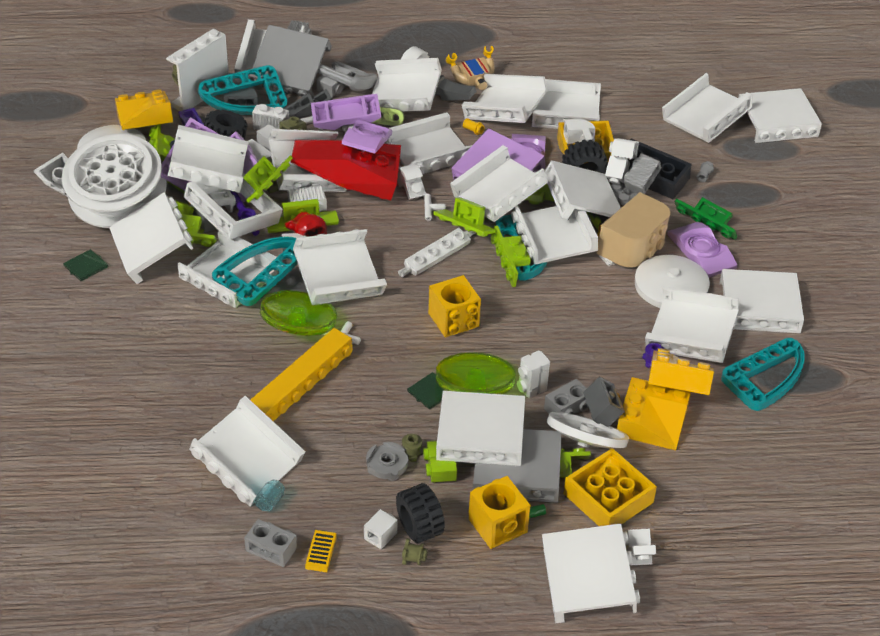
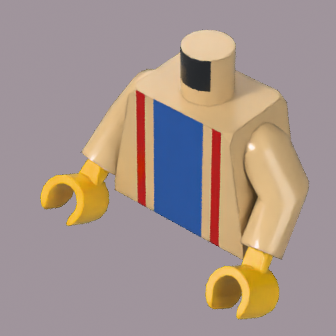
M486 46L484 47L483 54L487 59L482 57L455 63L457 59L456 53L452 54V59L448 54L446 62L451 65L450 68L455 81L463 85L475 86L480 90H485L488 85L484 75L494 74L495 70L494 60L491 58L494 50L493 46L490 47V52L486 50Z

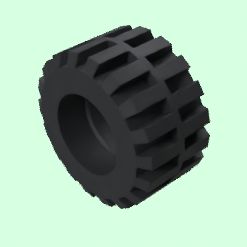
M227 110L210 111V113H207L204 126L220 135L230 137L236 131L245 140L248 124L244 117L238 113Z
M593 140L577 141L574 145L568 146L569 149L564 151L562 163L606 174L608 160L602 145H599L598 142H593Z
M421 483L397 493V512L405 532L412 541L419 544L444 533L445 521L441 505L435 493L427 484Z

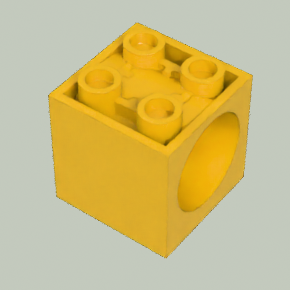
M464 275L429 286L428 314L445 338L479 327L481 298Z
M508 476L495 479L489 484L470 491L468 519L490 549L528 533L530 504Z

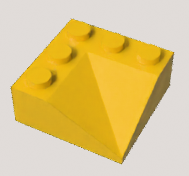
M153 90L152 93L148 94L138 92L134 96L123 94L115 98L117 116L122 130L173 122L171 104L165 91Z
M589 121L595 126V142L602 145L609 162V158L612 156V152H609L611 141H614L609 121ZM558 122L557 141L559 149L565 154L564 151L569 149L568 146L571 144H567L563 134L564 122Z
M658 348V351L653 350L648 384L709 395L714 369L707 363L698 362V365L690 364L689 360L679 359L674 354H671L670 350Z
M631 377L623 403L625 412L618 419L617 429L627 434L631 440L676 450L691 392L648 384L649 381Z
M611 448L565 478L564 495L598 526L623 524L653 504L657 486Z

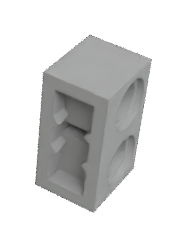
M577 379L545 395L544 410L547 413L564 412L575 415L586 411L589 407L586 404L583 392L587 388Z
M260 519L255 522L244 537L247 552L282 567H285L297 549L296 534Z

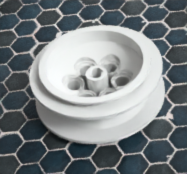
M127 134L106 135L85 143L68 158L62 172V185L68 196L72 211L82 221L102 228L111 227L166 192L167 182L166 179L161 178L162 164L157 150L146 140Z

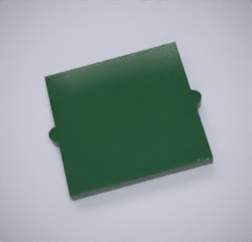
M91 249L63 263L64 267L70 271V274L80 281L108 267V264L101 259V256H98Z
M433 372L407 389V392L415 397L417 402H421L428 409L433 408L442 401L443 391H455L454 388L446 383L445 379L442 380Z

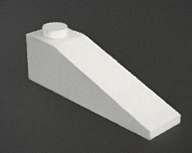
M62 152L36 168L34 173L44 184L67 196L62 185V172L68 158Z

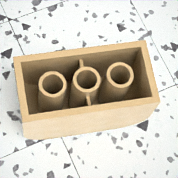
M639 192L601 225L596 254L624 267L639 266L645 260L653 257L657 250L662 249L668 229L670 209L664 203Z

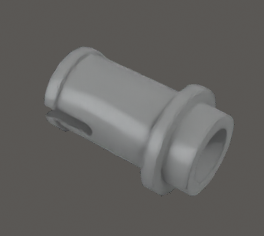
M709 161L703 162L700 166L701 169L696 176L700 182L707 181L709 174L714 171V166Z

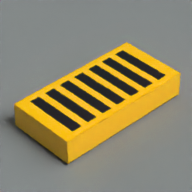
M315 530L305 569L328 572L337 533Z

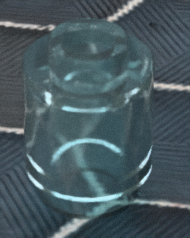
M274 479L267 482L256 495V506L262 511H272L284 495L285 488L283 484Z

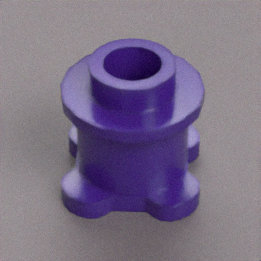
M650 343L645 348L642 358L645 360L647 368L651 366L653 350L658 351V348L664 349L658 343Z

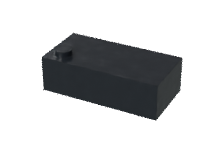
M639 142L637 158L642 153L660 161L661 170L648 189L674 199L689 181L692 164ZM628 158L630 162L628 171L630 172L634 159Z

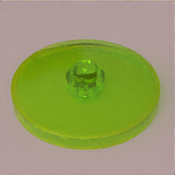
M292 290L273 292L266 295L260 305V315L263 320L270 326L286 333L302 336L321 335L331 331L336 324V309L330 303L312 305L310 297L306 292Z
M477 352L454 354L441 360L436 367V381L445 391L505 394L515 385L516 372L514 367L506 360L490 354Z

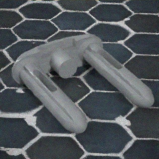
M334 61L332 67L336 64L352 71V76L320 64L317 71L321 75L350 86V89L353 91L371 89L375 86L377 80L375 73H366L340 61Z

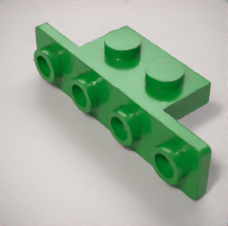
M703 197L695 208L679 199L674 201L676 210L682 215L687 214L695 222L704 223L712 231L717 230L725 238L736 240V230L726 225L732 218L731 212Z

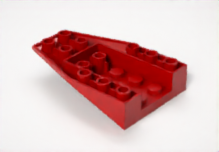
M295 140L292 151L293 158L290 162L345 189L391 201L397 185L401 145L383 144L374 154L343 145L342 140Z

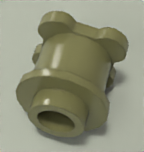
M407 434L402 438V446L408 455L409 461L414 462L419 455H423V447H421L422 438L419 435Z
M407 538L402 552V564L406 565L407 561H411L421 565L422 561H426L428 549L424 548L423 543L421 545L411 544L410 539Z

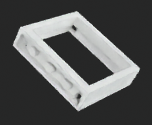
M243 179L240 193L245 198H248L255 190ZM196 182L187 183L184 198L228 240L279 223L283 209L265 192L259 199L253 198L250 201L262 212L261 214L235 221L207 195L222 190V188Z

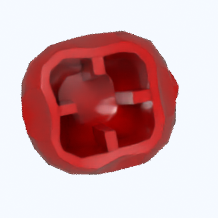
M301 212L295 218L285 223L287 229L303 236L310 237L327 234V225L324 219L308 212Z

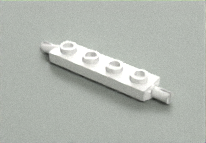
M457 228L406 258L404 262L405 267L398 271L399 276L404 277L409 273L417 276L470 244L471 239L469 237L476 234V232H464Z

